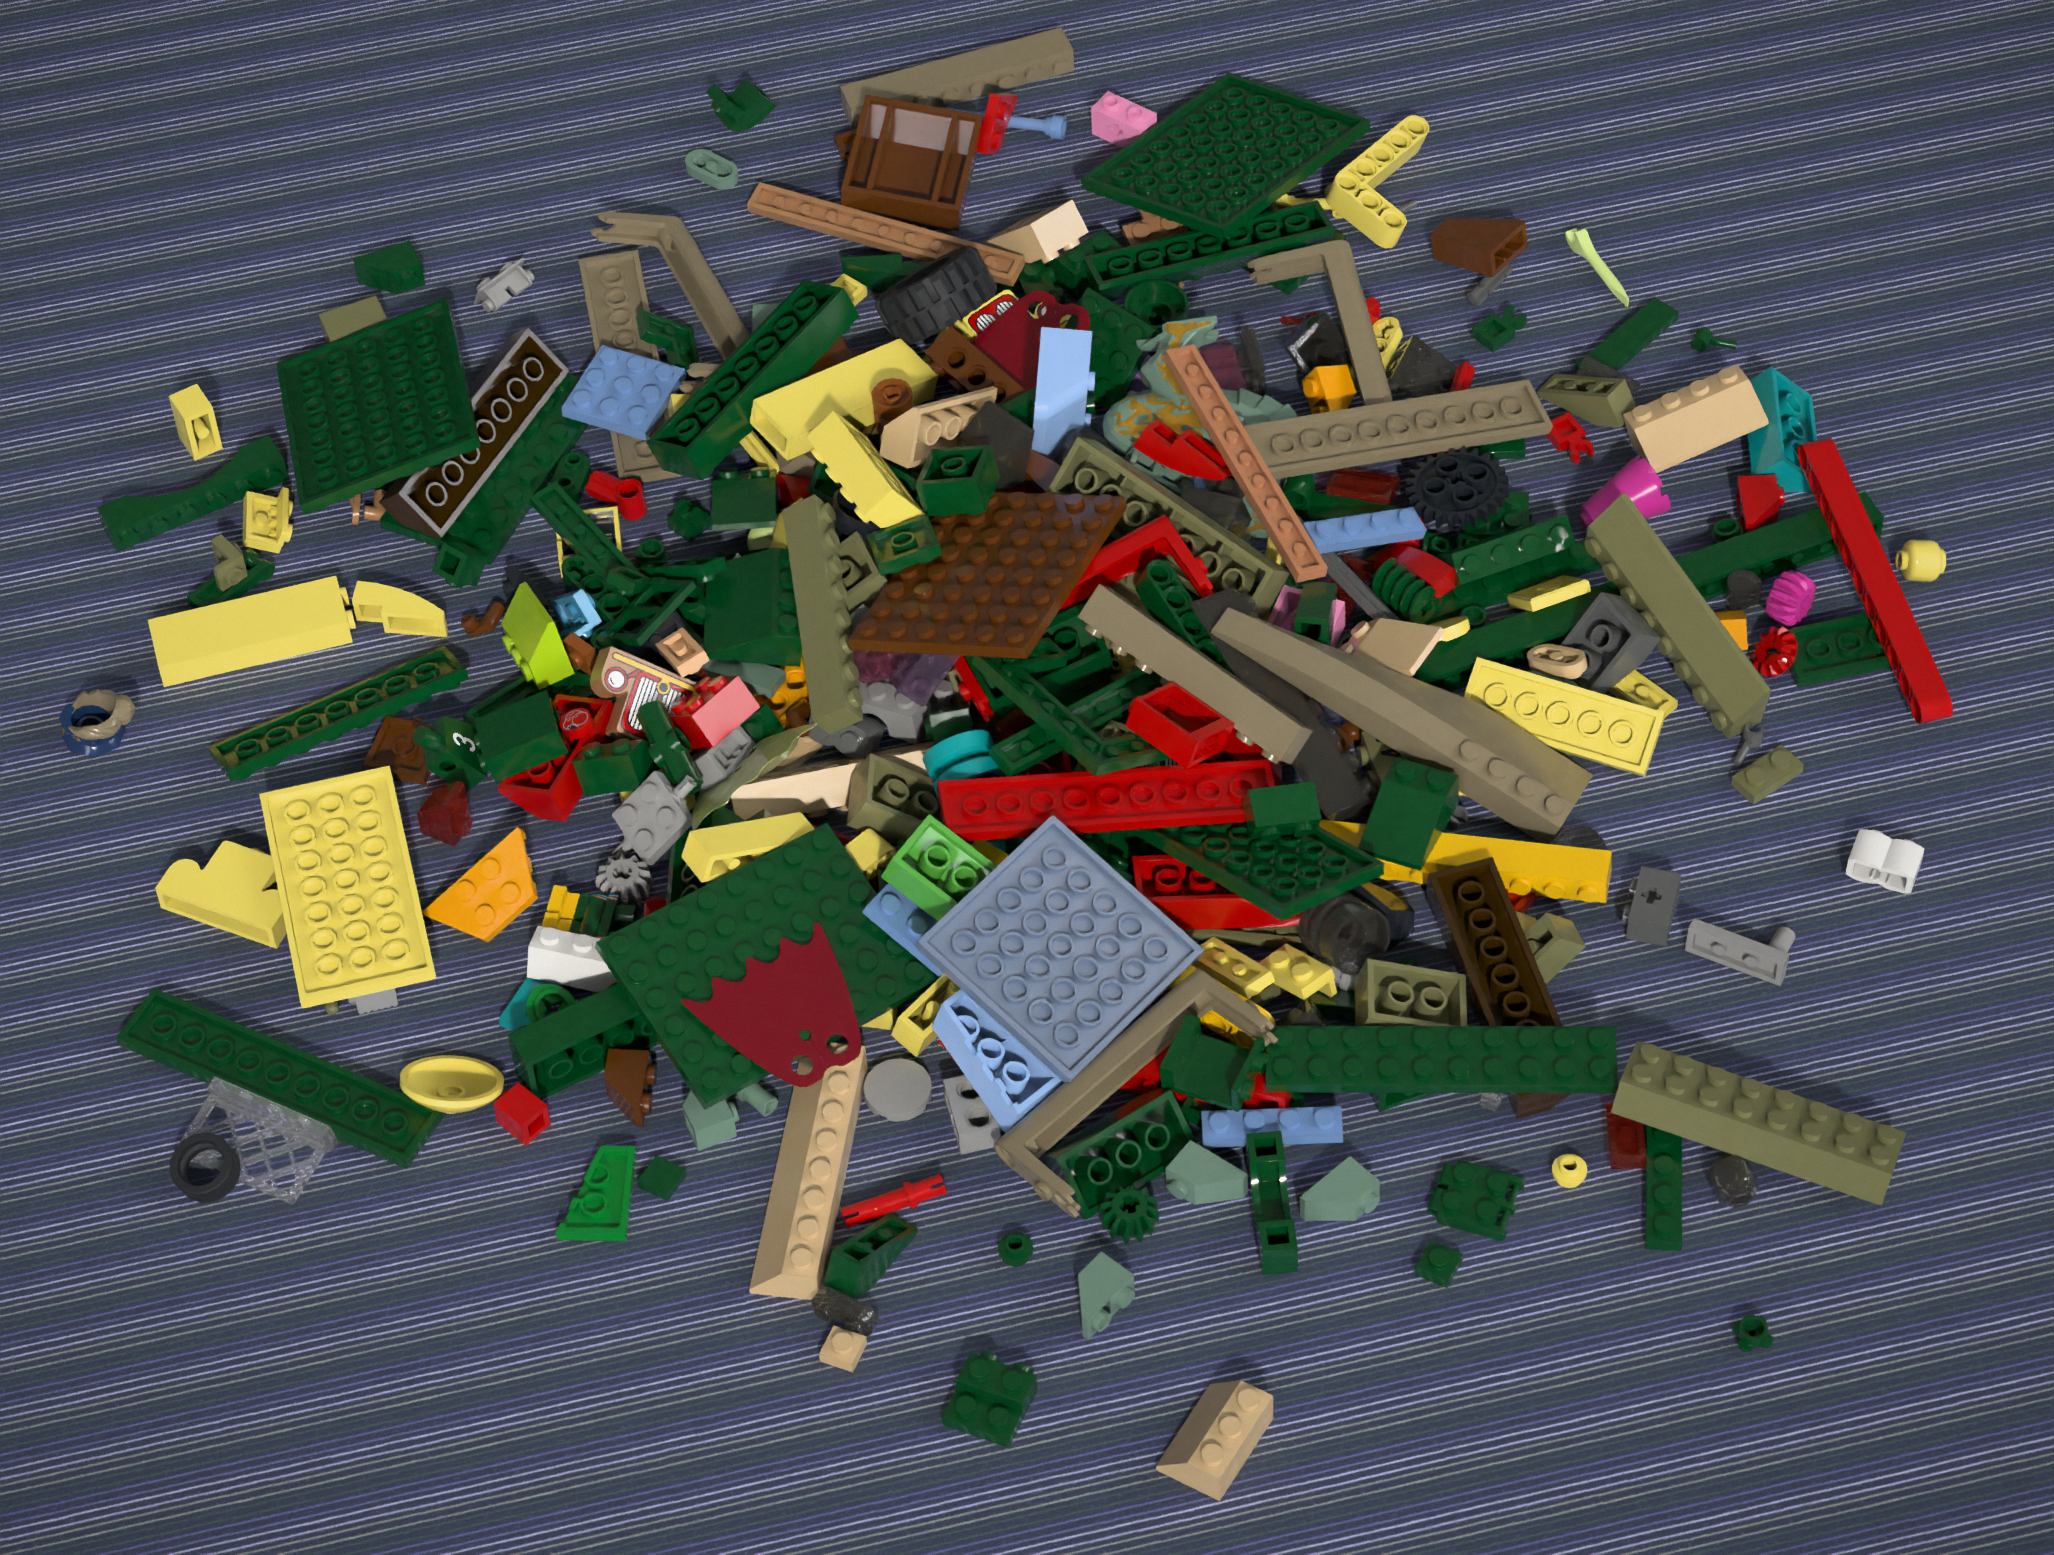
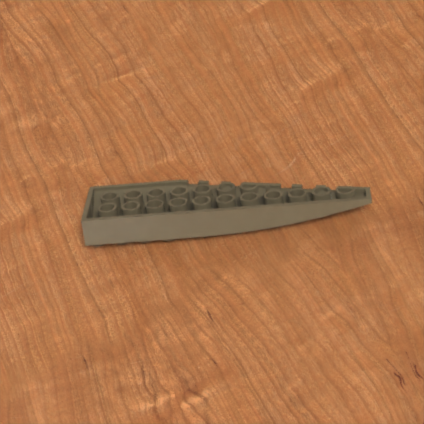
M1229 607L1211 631L1219 639L1411 761L1459 775V791L1540 843L1550 844L1593 777V774L1484 705Z

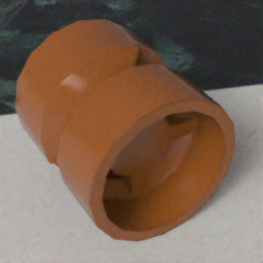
M892 378L879 382L872 390L875 425L877 431L882 435L886 424L914 407L912 389L907 382Z

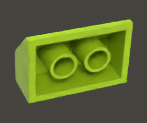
M526 581L519 584L501 623L505 632V636L501 637L507 653L512 655L516 666L521 668L527 682L533 680L538 689L541 690L575 673L553 619Z

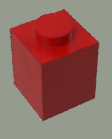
M519 1082L510 1090L502 1092L496 1102L493 1103L497 1123L525 1146L551 1125L547 1104Z

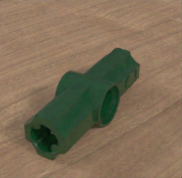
M656 700L645 703L638 708L639 711L636 717L650 742V745H648L650 756L664 770L672 786L676 787L686 775L692 777L697 786L687 795H693L701 789L704 781L689 754L692 751L690 742L684 733L675 726L662 701Z

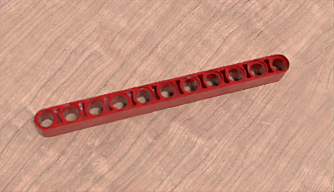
M1826 438L1799 444L1797 452L1800 466L1916 723L1923 724L1952 717L1953 705L1948 690L1833 439Z

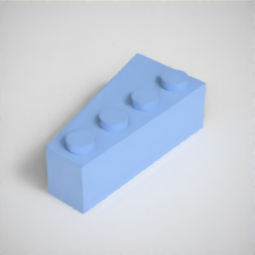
M962 989L941 1004L932 1028L1004 1133L1008 1132L1060 1087L1062 1080Z

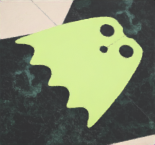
M817 724L792 728L757 742L752 747V749L756 748V750L736 767L738 769L742 766L735 773L733 771L725 781L705 793L699 794L692 814V829L695 830L710 812L725 805L736 790L758 777L761 770L770 761L787 752L796 738Z

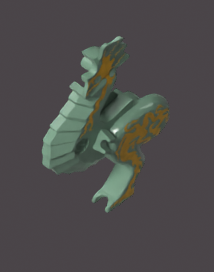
M1217 316L1167 322L1162 325L1161 334L1151 339L1136 341L1137 348L1156 353L1141 368L1142 382L1148 389L1142 390L1141 393L1130 390L1125 398L1111 405L1104 415V440L1112 450L1124 457L1134 446L1144 429L1157 419L1161 420L1179 435L1187 429H1191L1217 449L1164 360L1165 351L1168 349L1194 344L1198 350L1201 346L1216 341L1219 337V330L1212 329L1218 322ZM1239 388L1238 391L1221 389L1243 426L1298 417L1289 404L1284 406L1268 395L1260 396L1243 388ZM1286 478L1276 479L1281 490ZM1237 481L1234 482L1225 494L1221 503L1206 514L1249 545H1251V541L1255 538L1269 537Z

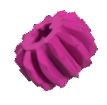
M1784 571L1779 579L1775 580L1774 586L1769 589L1770 594L1766 599V613L1775 622L1783 626L1792 627L1793 625L1797 626L1800 624L1802 618L1807 617V612L1812 608L1811 604L1815 599L1816 585L1813 583V580L1798 571Z

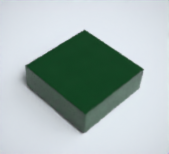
M655 1156L637 1180L638 1188L669 1201L685 1179L686 1170L661 1157Z

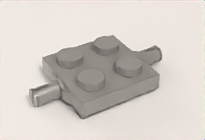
M654 771L612 814L624 836V840L612 851L614 857L619 860L621 853L626 857L634 849L642 862L645 861L646 865L652 866L692 826L693 817L687 809L684 797L697 786V783L694 782L695 780L686 775L674 787L662 772Z

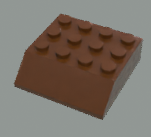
M866 94L841 188V205L897 221L958 232L976 162L983 115Z

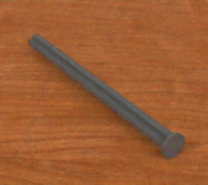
M1298 516V518H1299V520L1301 521V523H1302V524L1305 523V522ZM1334 552L1320 554L1328 567L1327 573L1373 620L1386 618L1401 621Z

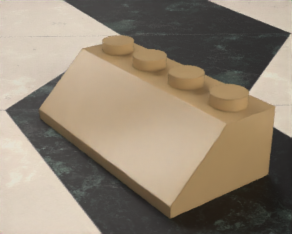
M1738 365L1724 368L1712 376L1694 381L1689 386L1667 393L1657 400L1637 406L1632 411L1623 414L1632 446L1641 458H1645L1656 473L1769 424L1750 380Z
M992 386L911 408L884 426L879 456L909 469L925 464L931 449L987 445L990 433L987 413L994 410L998 388Z

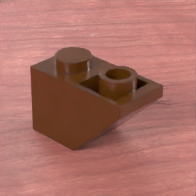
M609 1048L604 1071L607 1097L636 1127H643L645 1113L650 1114L652 1110V1093H649L650 1085H656L657 1065L651 1063L650 1051Z

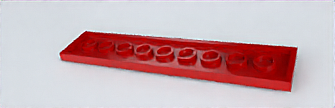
M1268 759L1201 763L1187 769L1181 765L1129 768L1099 776H1094L1088 771L947 780L938 781L937 793L943 825L964 841L1029 837L1052 815L1074 834L1246 822L1242 801L1248 789L1275 786L1270 761Z

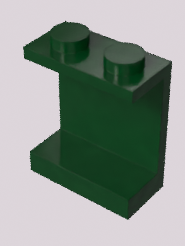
M1187 1014L1160 1065L1161 1087L1239 1112L1244 1101H1249L1254 1093L1255 1079L1258 1073L1263 1074L1266 1069L1269 1055L1265 1053L1264 1038L1257 1037L1251 1050L1202 1035L1200 1018Z

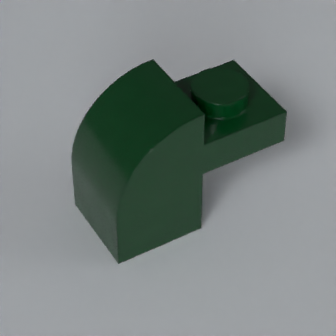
M747 78L730 95L715 84L706 91L714 101L711 104L715 110L714 113L729 130L734 132H743L760 124L776 107L765 92Z

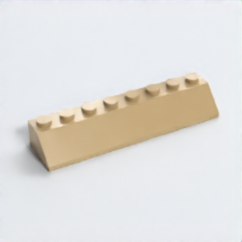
M934 741L919 743L918 745L913 744L872 752V754L930 777L922 759L925 753L935 744ZM868 755L863 758L847 757L766 773L747 782L734 792L729 799L732 812L747 820L763 809L776 816L797 812L802 814L808 813L809 818L828 814L827 809L839 806L841 811H848L851 777Z
M829 1043L827 1048L834 1054H842L848 1049V1044ZM861 1046V1053L855 1060L845 1066L836 1065L828 1068L824 1072L823 1078L808 1087L794 1086L750 1283L749 1292L751 1294L820 1301L864 1091L863 1084L868 1071L865 1046ZM805 1056L800 1059L797 1074L806 1075L812 1071L813 1063L809 1057Z

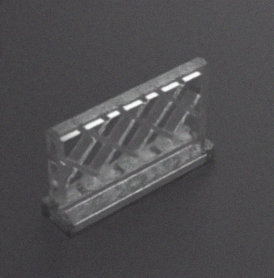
M214 1076L207 1087L210 1092L209 1096L179 1144L196 1133H213L230 1127L233 1140L227 1141V1143L232 1148L236 1147L240 1168L242 1169L238 1181L294 1205L326 1151L332 1153L338 1143L333 1130L322 1122ZM214 1106L226 1110L228 1119L209 1125L208 1116ZM248 1120L255 1123L256 1132L238 1138L236 1124ZM276 1133L284 1135L286 1144L267 1150L264 1137ZM259 1139L262 1152L244 1158L241 1145ZM306 1145L315 1149L309 1159L296 1163L293 1150ZM205 1150L191 1160L218 1173L221 1172L224 1165L219 1162L217 1155L219 1152L216 1150ZM288 1152L292 1165L273 1171L270 1158ZM265 1160L268 1173L257 1177L248 1175L246 1166ZM294 1173L296 1181L289 1193L277 1187L275 1179Z

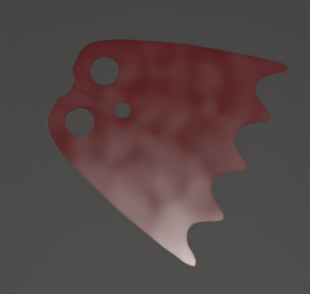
M1038 290L1027 294L993 321L972 344L1021 387L1029 391L1037 386L1040 340L1037 339V333L1041 331V327L1060 328V320L1064 316L1072 314L1078 318V326L1074 330L1089 331L1090 317L1085 308L1073 303L1067 305L1059 304L1053 295ZM1036 301L1045 303L1046 313L1042 317L1034 319L1028 315V308L1032 303ZM944 375L938 379L937 383L942 384L950 379ZM1004 398L999 399L996 403L1001 402Z
M818 922L814 924V935L808 945L801 946L786 938H781L779 941V957L773 963H762L751 957L746 958V976L742 981L729 982L713 977V997L710 1001L699 1003L689 999L681 1000L683 1005L699 1020L741 1054L779 1079L798 1087L813 1085L823 1078L824 1072L828 1068L836 1065L845 1066L855 1060L861 1053L860 1029L850 993L835 954ZM802 1030H808L811 1033V1038L804 1041L800 1039L799 1033ZM830 1036H844L848 1041V1049L842 1054L830 1052L827 1048V1040ZM804 1055L812 1060L813 1069L809 1074L799 1075L792 1070L791 1062L796 1056Z

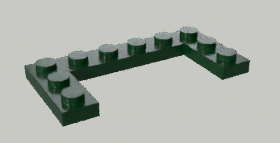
M1049 637L1040 639L1027 659L973 657L972 664L983 673L985 678L995 684L1006 697L1018 705L1027 716L1031 717L1044 729L1045 733L1052 736L1065 748L1067 753L1076 758L1094 776L1169 759V756L1136 733L1101 740L1030 675L1031 673L1066 666L1069 655Z

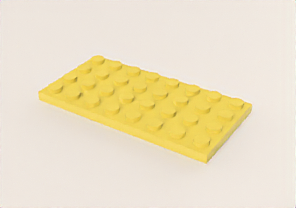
M390 766L259 794L302 1009L437 979Z

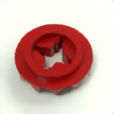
M1771 626L1768 633H1761L1760 642L1753 644L1756 650L1750 657L1754 661L1753 666L1761 675L1765 677L1779 676L1787 671L1795 660L1798 648L1796 637L1784 627L1775 628ZM1770 648H1777L1780 653L1769 654L1768 651Z

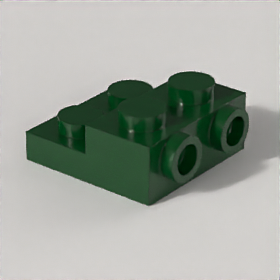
M1041 259L1032 263H1025L1013 287L995 282L996 292L991 297H995L1004 290H1010L1020 300L1027 294L1040 290L1053 295L1057 303L1065 304L1061 286L1054 287L1053 283L1056 280L1052 266L1045 267ZM1036 301L1029 306L1028 311L1031 314H1034L1036 306L1039 303H1041V301Z
M982 1351L980 1355L970 1352L956 1379V1390L942 1416V1424L1010 1448L1038 1390L1037 1375L1033 1374L1032 1369L1023 1363H1014L1013 1366L1000 1363L999 1358L991 1352Z

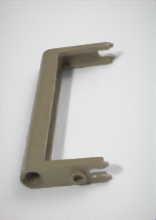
M621 212L597 214L601 221L614 224L609 229L594 228L590 230L591 234L598 241L655 246L659 249L724 361L748 338L749 332L680 217ZM690 364V369L687 370V373L695 378L703 376L704 379L702 382L683 381L679 388L685 393L693 394L721 364Z
M1334 240L1295 250L1280 251L1247 263L1248 268H1254L1256 271L1251 273L1249 278L1250 280H1256L1257 285L1325 272L1328 277L1362 405L1368 406L1393 401L1351 246L1347 241Z
M1196 969L1107 1045L1071 1082L1063 1083L993 1144L994 1149L1004 1163L1033 1186L1040 1198L1046 1202L1051 1200L1067 1214L1076 1218L1079 1215L1077 1211L1081 1207L1071 1197L1075 1190L1038 1159L1168 1047L1173 1042L1187 1014L1201 1018L1208 1011H1215L1255 1040L1257 1037L1264 1038L1265 1047L1270 1043L1275 1044L1278 1041L1275 1035L1266 1030H1271L1274 1025L1260 1013L1254 1003L1249 1000L1243 1001L1206 972Z

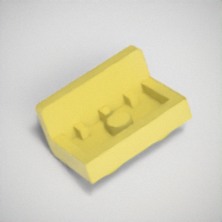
M282 487L278 497L250 491L246 492L243 499L242 546L279 554L284 542L288 543L290 541L293 526L288 523V519L292 513L293 501L289 500V488Z
M1284 944L1259 962V964L1272 971L1275 980L1273 983L1303 1000L1318 990L1330 997L1337 994L1334 981L1335 974L1328 964L1321 963L1308 956L1304 951H1299L1288 944Z

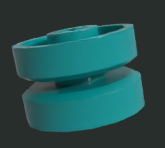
M973 730L956 734L934 745L925 753L922 760L930 778L936 779L933 788L937 798L938 781L1007 777L988 755L991 747L995 745L988 731Z

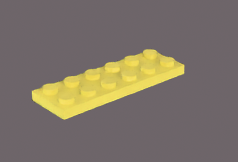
M1479 657L1476 658L1464 694V698L1484 705L1553 750L1643 777L1646 776L1666 716L1665 712Z

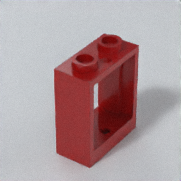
M1174 681L1162 687H1157L1143 696H1137L1128 708L1130 714L1125 724L1127 728L1186 769L1224 751L1235 723Z

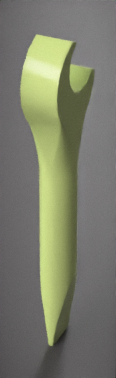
M1574 228L1566 231V240L1572 251L1585 258L1611 292L1628 307L1629 298L1624 288L1596 252L1587 230L1577 231Z

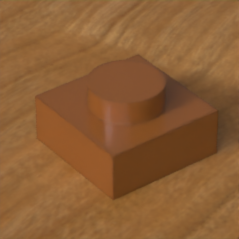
M570 633L563 640L571 666L576 670L581 669L591 676L597 659L595 648L574 633Z

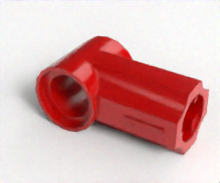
M595 470L589 476L586 486L588 495L613 507L617 506L621 517L626 520H637L646 514L647 503L641 482L636 479L622 480L603 470Z

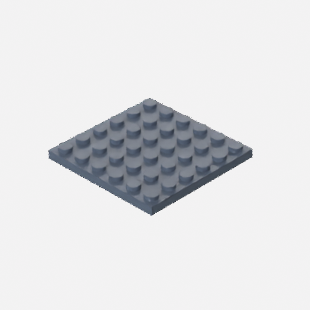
M1054 815L1050 816L925 933L915 945L917 950L1064 1083L1071 1082L1107 1045L1123 1033L1198 960L1204 952L1200 945Z

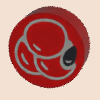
M576 708L570 710L561 718L560 728L566 738L572 740L581 739L592 731L594 720L587 709Z

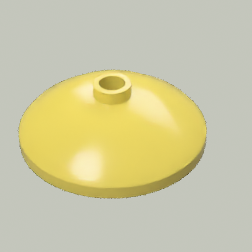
M441 1055L422 1058L405 1066L400 1073V1087L410 1099L420 1105L438 1112L455 1114L480 1108L495 1100L503 1091L504 1077L496 1067L482 1060L464 1056Z

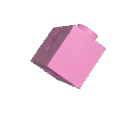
M1107 91L1091 108L1092 134L1124 148L1157 124V113Z

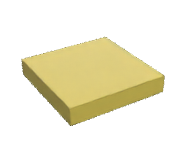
M1562 575L1508 594L1507 599L1512 608L1534 612L1591 591L1589 581L1586 579Z

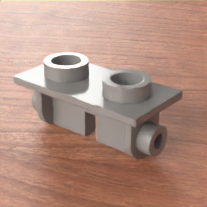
M522 257L515 263L510 261L500 269L499 275L495 278L483 280L476 288L477 294L474 304L476 305L483 301L482 306L485 311L495 312L511 300L512 297L506 291L507 289L516 297L530 287L535 278L530 270L524 271L522 269L525 259Z

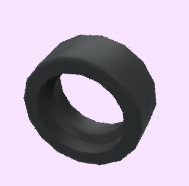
M209 1132L196 1133L184 1139L175 1148L170 1159V1175L174 1184L189 1199L200 1203L215 1202L225 1197L235 1187L240 1176V1161L235 1150L222 1137ZM205 1150L218 1151L224 1159V1165L220 1174L206 1185L196 1186L189 1182L186 1173L190 1161L197 1154Z

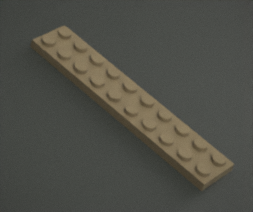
M638 250L578 259L595 354L602 345L660 361L657 345L649 344L640 339L636 316L642 309L650 312ZM668 407L646 441L610 430L618 477L620 479H636L641 483L682 476L662 470L646 443L670 418Z
M1529 379L1244 425L1245 430L1275 480L1449 451L1450 448L1456 450L1461 449L1463 446L1468 448L1546 435L1551 432L1553 427Z

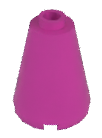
M1640 455L1630 460L1580 507L1582 513L1578 517L1587 531L1589 525L1624 493H1627L1645 519L1670 511L1671 504L1668 494L1661 496L1659 486L1663 484L1653 467L1645 458L1640 459Z

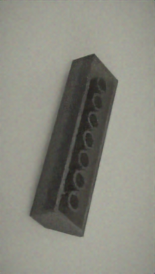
M1232 587L1191 603L1190 605L1235 676L1313 730L1292 764L1303 782L1314 781L1318 804L1326 818L1333 821L1354 823L1372 810L1376 801L1374 794L1377 793V790L1366 776L1362 778L1356 769L1360 764L1350 750L1345 751L1339 741L1342 740V736L1332 723L1327 724L1322 716L1325 710L1321 703L1211 633L1228 607L1260 619L1254 611L1257 608V604L1248 592L1242 593Z

